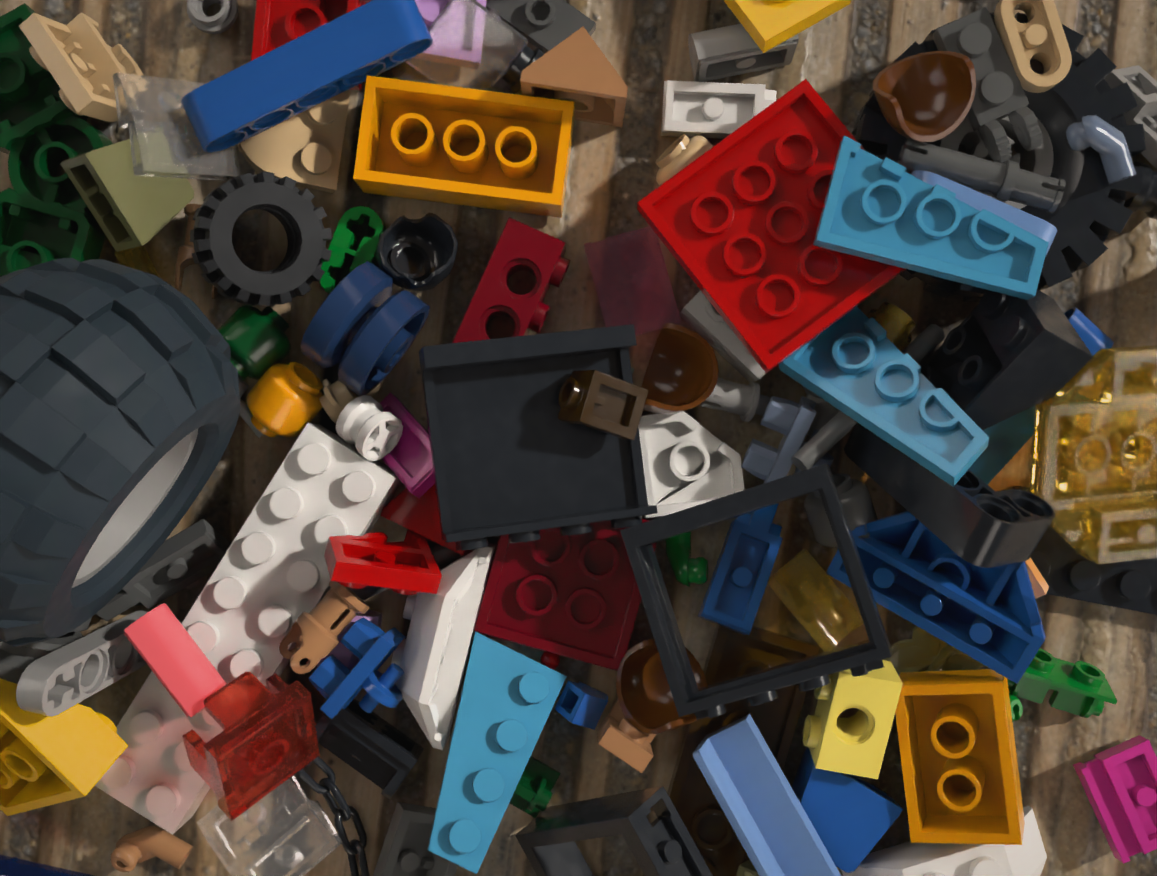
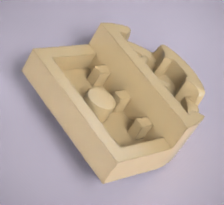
M33 13L19 25L32 45L29 48L32 57L41 67L51 73L61 88L58 91L61 100L77 115H85L107 122H116L147 97L142 91L147 86V81L134 59L121 44L113 47L107 45L98 32L99 24L89 16L80 13L67 25Z
M346 90L237 144L240 153H243L256 174L271 172L275 173L274 177L281 179L287 176L297 181L296 186L334 193L337 190L350 91Z

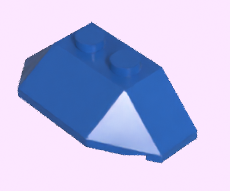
M909 511L866 523V527L861 525L851 531L876 603L1014 683H1019L1046 638L1025 561L993 568L975 566L958 556ZM868 532L870 533L868 538L859 537L866 535ZM838 549L826 574L851 587Z

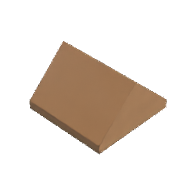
M584 26L522 70L520 78L522 95L573 101L575 120L622 128L628 87Z

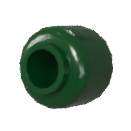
M243 305L217 329L230 346V361L237 368L238 378L241 381H244L247 377L259 380L272 365L280 363L291 349L290 341L284 333L289 328L288 323L269 306L260 311L255 307Z

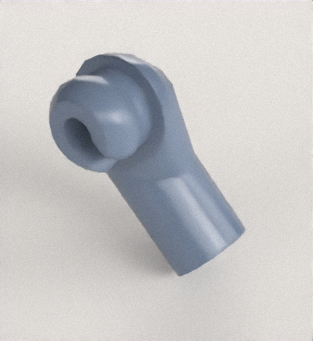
M1097 115L1083 116L1081 122L1068 126L1066 137L1071 149L1082 151L1091 146L1099 152L1109 184L1137 175L1124 134Z

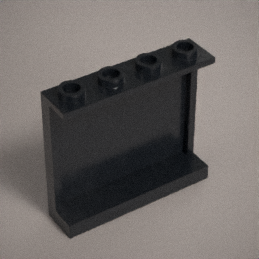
M634 324L422 346L419 350V359L442 540L447 543L455 542L456 550H471L487 547V537L508 534L509 543L528 542L541 539L540 530L560 527L561 536L592 532V522L611 520V528H626L641 524L642 515L658 513L657 505H649L647 500L639 428L634 440H624L581 424L566 423L558 419L561 409L559 405L560 390L573 371L597 370L633 384L629 348L637 345Z

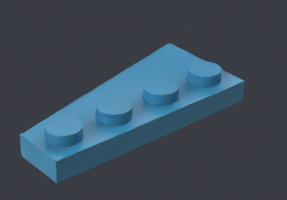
M845 135L843 136L814 239V246L1029 300L1036 295L1049 242L986 209L981 211L956 199V193L938 184L932 186L905 172L906 167L887 157L882 160L861 149L860 143Z
M857 306L779 364L780 371L953 487L988 447L989 437L942 388L936 389L921 373V366L908 353L903 354L887 338V331L873 317L869 319Z
M476 631L472 639L457 716L448 750V758L427 851L474 874H477L567 677Z

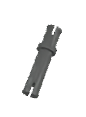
M908 138L905 139L898 157L901 160L897 162L906 167L905 172L912 173L915 170L932 172L978 192L991 195L992 198L1005 203L1009 200L1042 209L1048 213H1053L1057 209L1064 193L1058 191V189L1063 190L1066 184L1065 180L1061 178L1057 179L1020 169L1019 163L1006 160L1002 164Z

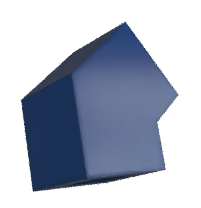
M568 680L555 710L571 723L595 730L608 703V695L580 681L575 683Z

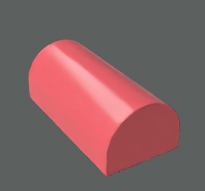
M166 603L155 607L124 629V635L187 717L190 716L191 718L201 712L230 689Z

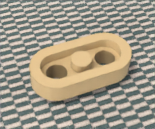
M1000 0L994 11V22L1022 88L1032 93H1041L1052 89L1066 77L1072 63L1071 51L1054 0ZM1014 10L1025 12L1028 22H1018L1014 17ZM1031 59H1036L1043 64V74L1035 73L1031 69Z

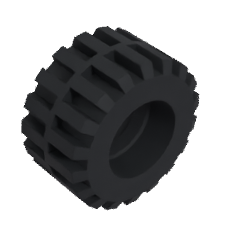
M271 172L239 175L211 191L203 199L202 206L196 209L192 219L195 220L194 229L190 230V242L194 243L195 253H191L194 263L200 265L203 271L201 276L208 284L212 283L218 289L217 292L226 298H233L239 303L248 305H282L292 302V298L296 296H304L311 290L309 285L313 281H320L325 273L320 268L323 262L330 261L332 250L326 249V240L332 239L331 228L324 229L321 220L327 217L322 206L315 207L311 200L315 196L307 188L303 190L295 187L297 181L287 176L280 179L274 177L275 173ZM261 209L269 212L281 222L286 231L288 240L287 252L280 265L273 270L266 272L251 270L240 261L234 251L232 244L233 226L237 218L249 210Z

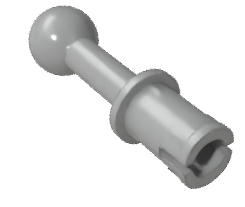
M718 377L717 384L711 395L699 405L738 414L742 421L749 422L754 414L763 416L771 397L760 394L758 383L739 384ZM828 402L817 403L814 407L816 415L807 435L811 437L814 429L820 430L839 410Z

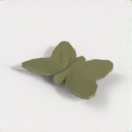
M918 626L913 628L912 639L896 642L891 646L892 656L882 659L891 661L897 673L917 672L926 666L925 671H940L941 668L942 671L979 670L978 668L985 666Z

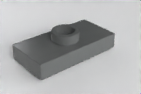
M489 0L486 4L487 13L544 53H547L583 26L590 36L596 29L594 21L564 0Z

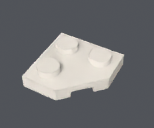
M686 412L641 416L638 428L647 500L649 505H657L658 512L645 515V518L666 516L745 490L740 454L711 434Z

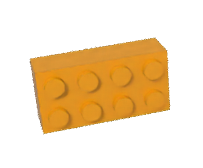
M367 75L353 179L364 193L562 218L575 120L574 102Z

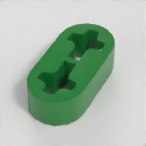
M357 206L350 208L342 215L328 247V250H332L330 261L323 262L320 268L325 271L320 279V284L329 294L338 285V282L332 278L335 269L344 271L350 257L354 258L350 272L365 262L373 263L375 266L377 264L375 258L379 236L386 229V225L377 212L369 207ZM365 219H370L369 226L375 231V234L372 238L363 237L357 251H354L357 236L351 231V227L353 224L362 225Z

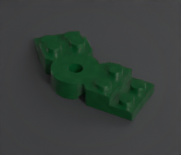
M25 3L0 17V151L9 154L8 172L14 188H7L0 192V277L56 259L73 258L79 262L99 259L106 236L67 173L58 177L57 169L61 161L68 157L72 158L113 143L103 132L86 122L88 116L77 115L64 104L58 93L61 88L51 73L41 67L32 57L29 51L32 45L19 27L31 14L35 13Z

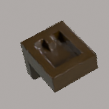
M576 370L571 373V376L564 382L560 390L559 405L561 409L558 419L566 423L581 424L624 440H634L649 390L597 370Z

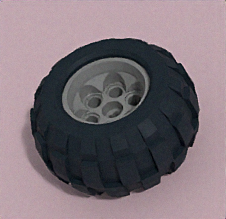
M62 258L27 267L0 277V642L2 641L13 647H21L60 637L82 625L103 608L147 563L186 514L215 470L235 430L240 412L239 378L237 368L230 361L229 344L190 298L156 275L104 259L79 262L73 258Z

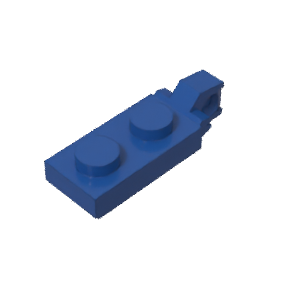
M779 503L735 517V520L731 522L698 617L743 635H749L783 540L780 537L782 527L772 523Z

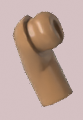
M147 826L125 834L116 843V848L111 853L110 861L112 866L120 872H130L134 870L136 864L154 857L180 869L190 855L193 846L158 826Z

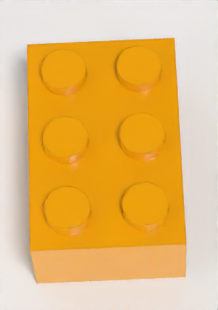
M992 669L901 672L899 677L903 685L895 715L911 843L1022 845L1025 820L1007 678Z

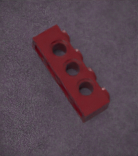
M509 217L452 343L491 339L488 336V326L498 316H507L515 322V331L511 337L525 336L530 331L538 334L550 309L549 305L543 303L551 285L557 288L560 287L571 262L570 259L564 257L566 242ZM518 271H528L536 278V285L533 290L524 295L515 294L508 288L510 277Z

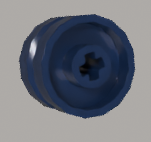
M365 262L356 267L329 294L312 318L300 345L301 353L321 368H329L340 363L338 371L339 381L358 396L366 395L372 391L397 365L421 331L430 306L410 291L403 290L392 295L393 278L370 262Z

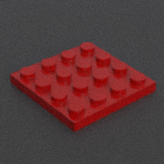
M806 79L637 202L638 212L766 374L906 270L813 245L840 142L844 135L856 142L858 141Z

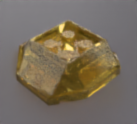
M1157 345L1099 350L1054 397L1037 404L1035 408L1030 492L1047 501L1056 512L1050 526L1084 558L1096 564L1157 558Z

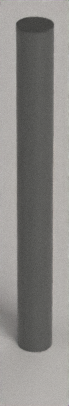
M930 324L902 353H908L919 364L945 339V333L939 326ZM839 411L791 457L793 464L801 471L810 469L858 422Z

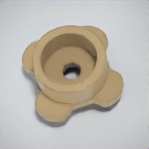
M326 378L322 381L325 395L321 396L319 400L328 416L336 424L341 411L358 396L339 380L331 384Z

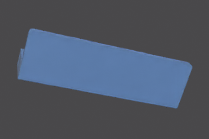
M748 714L707 734L694 750L693 757L758 875L841 876L751 715Z

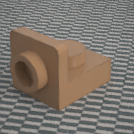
M617 699L597 729L598 744L640 773H643L653 758L650 743L656 734H648L634 727L625 717Z

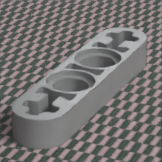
M135 611L30 663L22 673L17 685L16 701L20 709L49 717L59 715L147 665L124 635V629L148 612Z

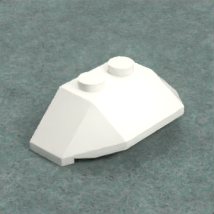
M488 542L487 547L474 549L469 554L441 569L442 577L437 594L418 592L415 595H408L405 603L403 618L409 619L411 622L407 638L393 652L391 664L395 663L403 669L404 674L396 682V686L402 692L404 701L430 744L436 749L443 750L449 738L475 633L474 628L496 544Z
M1030 806L1023 807L1025 826L1022 845L911 843L909 841L869 853L855 871L846 873L840 869L841 876H1040L1047 855L1033 809Z

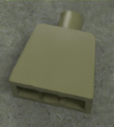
M157 131L95 149L60 163L116 252L143 246L148 243L194 198V190L185 173L198 165L196 152L184 140H178L167 146L162 135Z

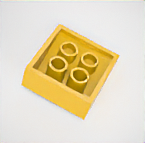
M0 678V810L5 815L11 816L85 797L128 747L125 741L117 734L115 724L107 716L81 704H76L53 717L22 710L16 701L18 684Z

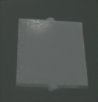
M450 0L428 28L433 44L423 53L407 60L406 63L435 82V84L490 91L528 44V40L501 20L498 10L491 9L489 11L476 0Z

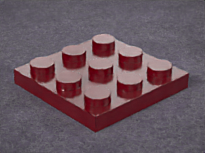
M642 518V523L650 521ZM611 520L592 522V532L561 536L560 527L540 530L541 539L528 542L509 543L508 534L500 535L474 631L618 671L620 662L627 652L642 599L620 531L626 528H611ZM657 543L652 544V545H653V548H654V551H655V548H656Z

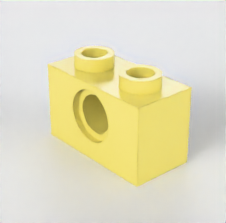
M882 660L883 668L869 671L868 674L853 677L850 669L829 674L831 683L814 689V696L818 699L815 714L806 717L803 729V744L809 747L816 769L878 779L903 685L891 661ZM846 709H859L855 715L849 718L838 717Z

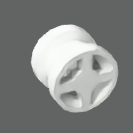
M366 395L357 397L348 403L341 411L336 422L337 435L348 444H356L357 452L369 461H376L390 453L398 444L403 430L400 419L391 412H383L381 404L371 396Z

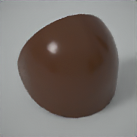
M932 51L916 54L892 63L875 77L872 87L883 116L895 131L911 140L934 142L952 133L965 119L975 96L976 73L972 61L966 55L952 51Z
M663 324L641 384L642 388L649 390L643 410L655 414H677L698 406L711 395L717 384L719 373L718 361L712 347L698 333L677 324Z
M655 639L638 643L628 650L620 662L616 678V692L619 705L628 721L638 730L648 734L669 732L697 721L695 713L679 717ZM685 647L697 687L708 686L700 664Z

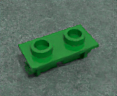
M1041 648L1018 684L1007 678L1009 695L1041 704L1048 690L1052 689L1054 691L1049 699L1051 707L1084 718H1089L1091 715L1099 716L1103 711L1104 701L1116 704L1118 701L1105 678V674L1099 668L1084 661H1076L1074 664L1055 658Z

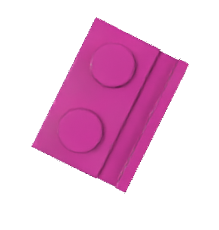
M1138 735L1094 755V759L1088 762L1073 764L1114 857L1124 864L1131 861L1129 857L1137 853L1147 854L1156 850L1157 757L1150 741Z

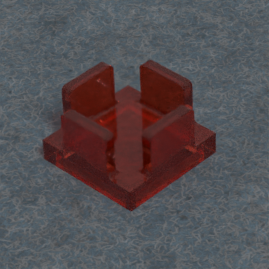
M244 672L204 700L205 710L224 731L207 743L193 729L182 736L190 765L214 791L219 808L231 821L320 756L311 693L298 680L288 686L274 673L266 679V688L251 672Z

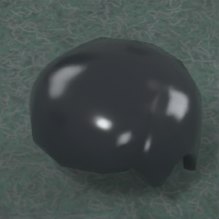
M427 213L419 219H408L402 215L379 236L375 258L379 268L393 278V284L407 291H426L437 286L450 274L455 261L458 242L452 227L436 214Z

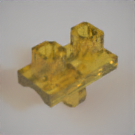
M806 549L800 551L769 577L768 586L823 652L833 650L845 636L864 624L861 614Z

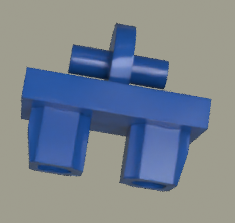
M365 618L356 621L340 641L360 659L352 671L332 654L308 678L319 693L327 699L320 710L333 719L341 709H346L363 688L367 693L359 702V706L365 712L371 713L379 703L390 708L396 707L403 698L402 692L396 686V682L404 674V671L395 663H392L384 673L378 670L406 637L395 627L385 633L380 627Z

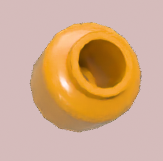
M290 362L288 365L280 363L272 365L247 395V407L253 415L251 417L252 424L257 430L269 437H276V435L286 438L297 437L301 434L306 424L310 423L323 408L319 400L323 396L320 391L323 388L320 379L307 367L297 362Z

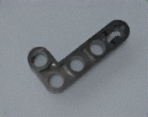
M859 423L855 425L844 447L845 454L952 551L975 566L993 568L1028 560L1055 517L1056 512L1053 507L1041 497L1022 489L994 491L969 469L953 487Z

